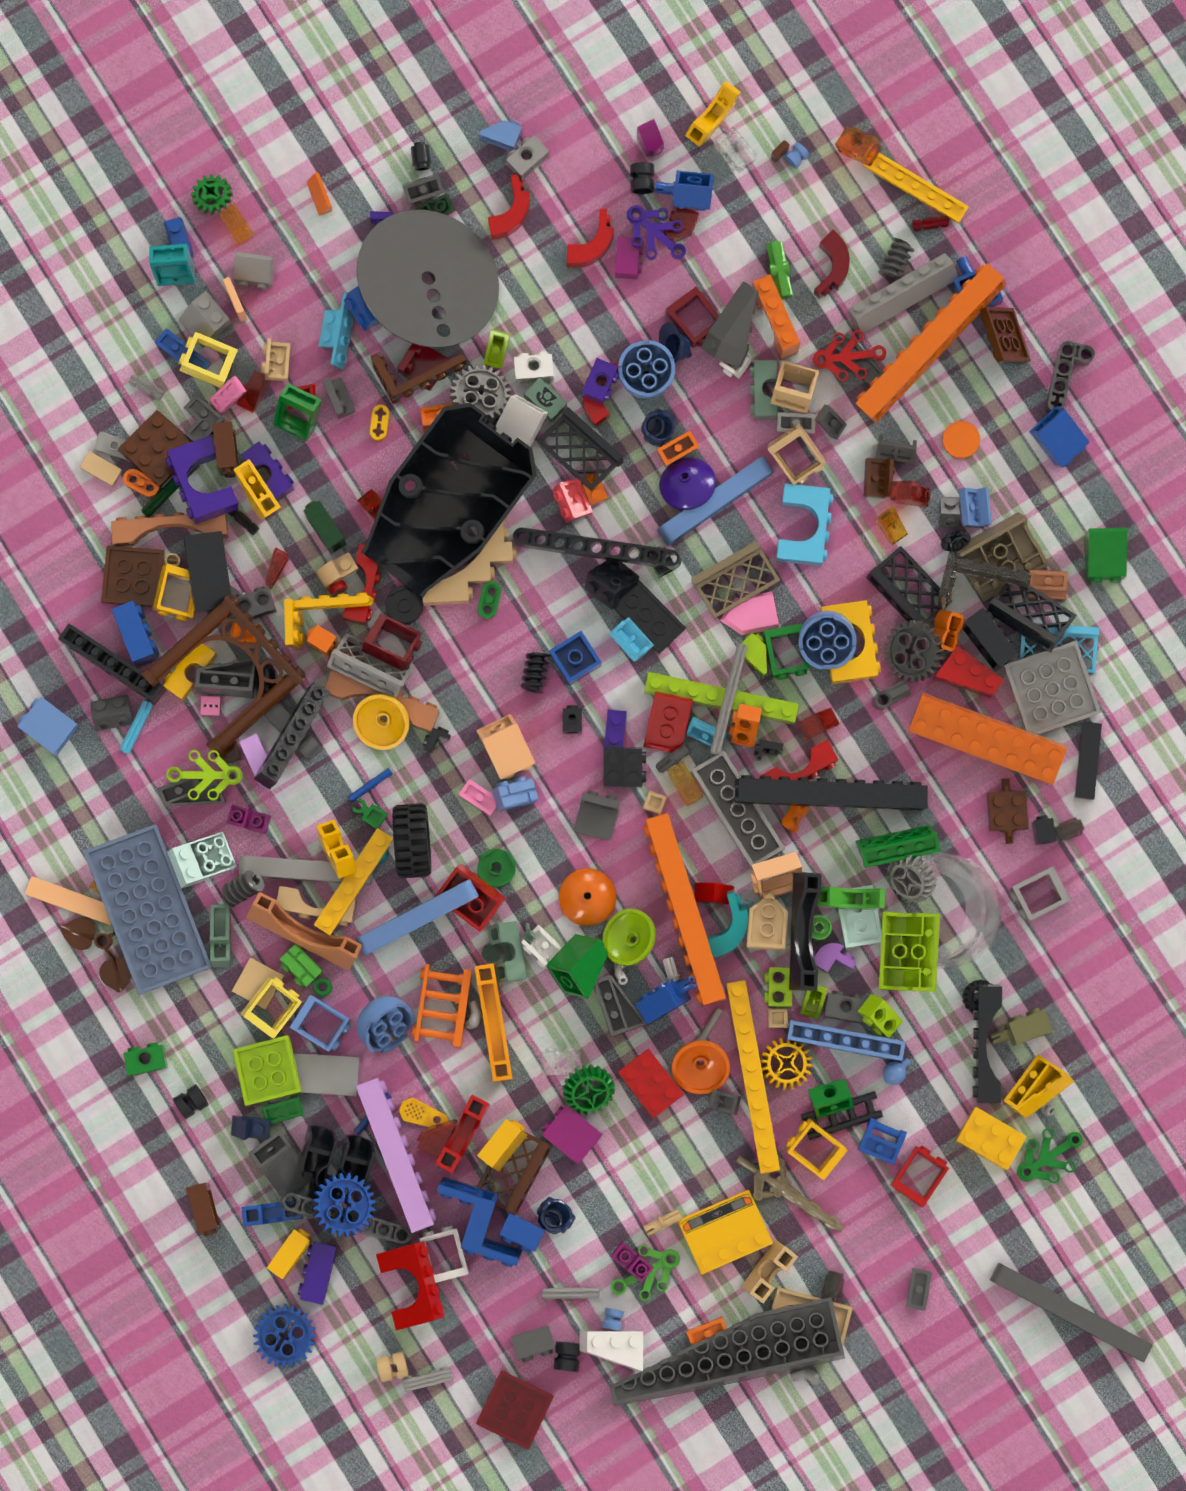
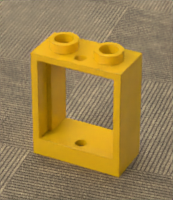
M163 565L152 610L157 611V615L164 617L172 615L176 616V620L186 622V620L192 619L194 616L191 590L185 612L160 605L167 576L190 581L189 572L187 569L173 565Z
M809 1118L807 1122L803 1121L798 1127L799 1132L795 1137L791 1136L788 1139L785 1149L822 1180H825L848 1149ZM811 1127L836 1146L819 1168L794 1150Z
M303 1228L299 1230L294 1229L267 1269L281 1279H286L309 1244L313 1241L309 1238L311 1234Z

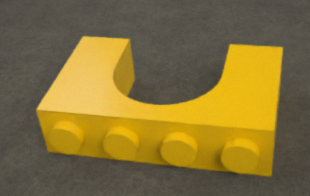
M867 600L822 606L820 612L834 611L845 616L861 634L864 641L863 651L858 657L849 660L840 668L829 669L831 684L877 678L878 673L881 672L880 662L876 661L875 654H878V647L876 642L873 643L872 635H875L874 624H870L869 617L872 616L871 605H867Z

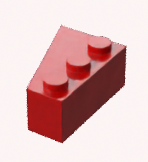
M959 646L956 647L933 678L934 680L942 681L988 698L992 697L1004 681L1003 678Z

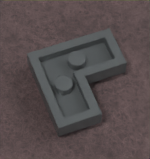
M197 394L184 407L197 420L185 433L192 441L211 436L213 434L212 424L225 421L217 411Z

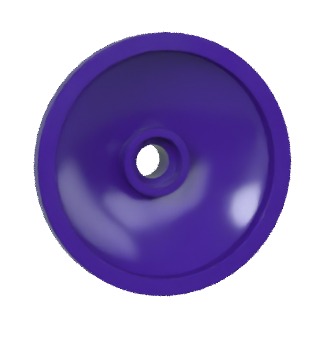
M683 458L673 462L664 470L659 482L660 493L665 502L679 510H691L702 506L712 497L716 487V477L712 468L706 462L697 458Z

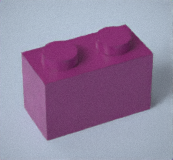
M617 236L615 278L637 279L638 274L642 273V262H639V255H643V245L635 248L632 245L633 237ZM635 239L634 243L640 244V239Z

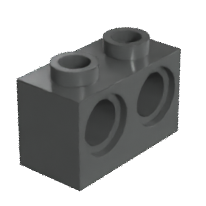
M261 586L255 588L252 593L246 594V592L236 595L241 602L240 605L245 602L250 604L247 612L253 617L252 620L277 612L269 587ZM262 596L268 598V602L265 605L258 604V600Z

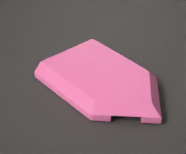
M772 591L760 593L723 614L719 621L735 630L741 636L779 628ZM740 597L734 598L733 602L738 601Z

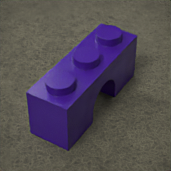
M257 442L243 452L241 456L244 461L250 459L256 470L266 468L271 471V478L265 484L278 502L294 490L292 486L294 481L288 474H283L281 471L283 467L277 459L273 460L270 454L272 452L266 444L262 446L260 442Z

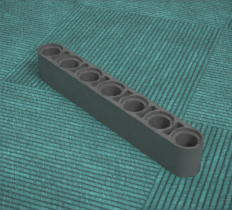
M294 1193L285 1194L280 1198L279 1204L282 1210L313 1220H320V1217H313L318 1213L317 1210H312L311 1213H307L304 1210V1205L307 1202L312 1207L317 1206V1203L312 1202L311 1198ZM288 1197L294 1200V1205L291 1208L287 1207L285 1203ZM331 1208L330 1218L334 1219L337 1216V1211ZM350 1211L348 1213L349 1220L353 1222L356 1219V1214ZM375 1217L373 1219L367 1218L369 1226L364 1231L356 1229L357 1233L394 1244H405L411 1238V1232L407 1227ZM381 1224L386 1227V1233L384 1235H381L378 1232V1228ZM399 1230H402L405 1235L402 1241L397 1238Z

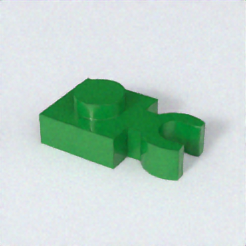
M358 799V802L363 805L362 808L358 810L353 807L352 810L356 814H364L361 820L373 828L379 829L388 813L373 803L368 808L364 800Z

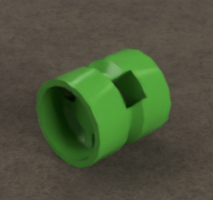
M815 915L812 925V941L821 942L830 935L832 924L826 916Z

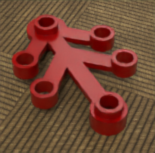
M856 330L852 333V338L839 354H832L836 347L845 341L844 335L841 332H837L833 336V341L825 350H819L814 354L813 363L819 369H829L837 376L839 381L845 382L849 378L848 372L840 370L832 363L841 362L853 371L858 379L864 380L868 375L867 370L860 368L851 360L873 358L876 361H882L886 358L887 352L881 345L873 347L872 350L851 352L856 344L864 338L862 331ZM860 333L861 338L855 339L854 335ZM841 335L843 337L842 341L837 342L836 336ZM876 350H882V355H875ZM821 356L826 358L823 363L819 362V357ZM859 371H865V376L859 377ZM846 373L847 376L845 379H840L839 375Z

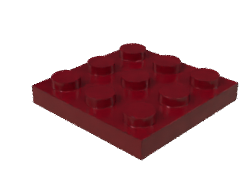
M501 1370L476 1424L529 1450L554 1395Z

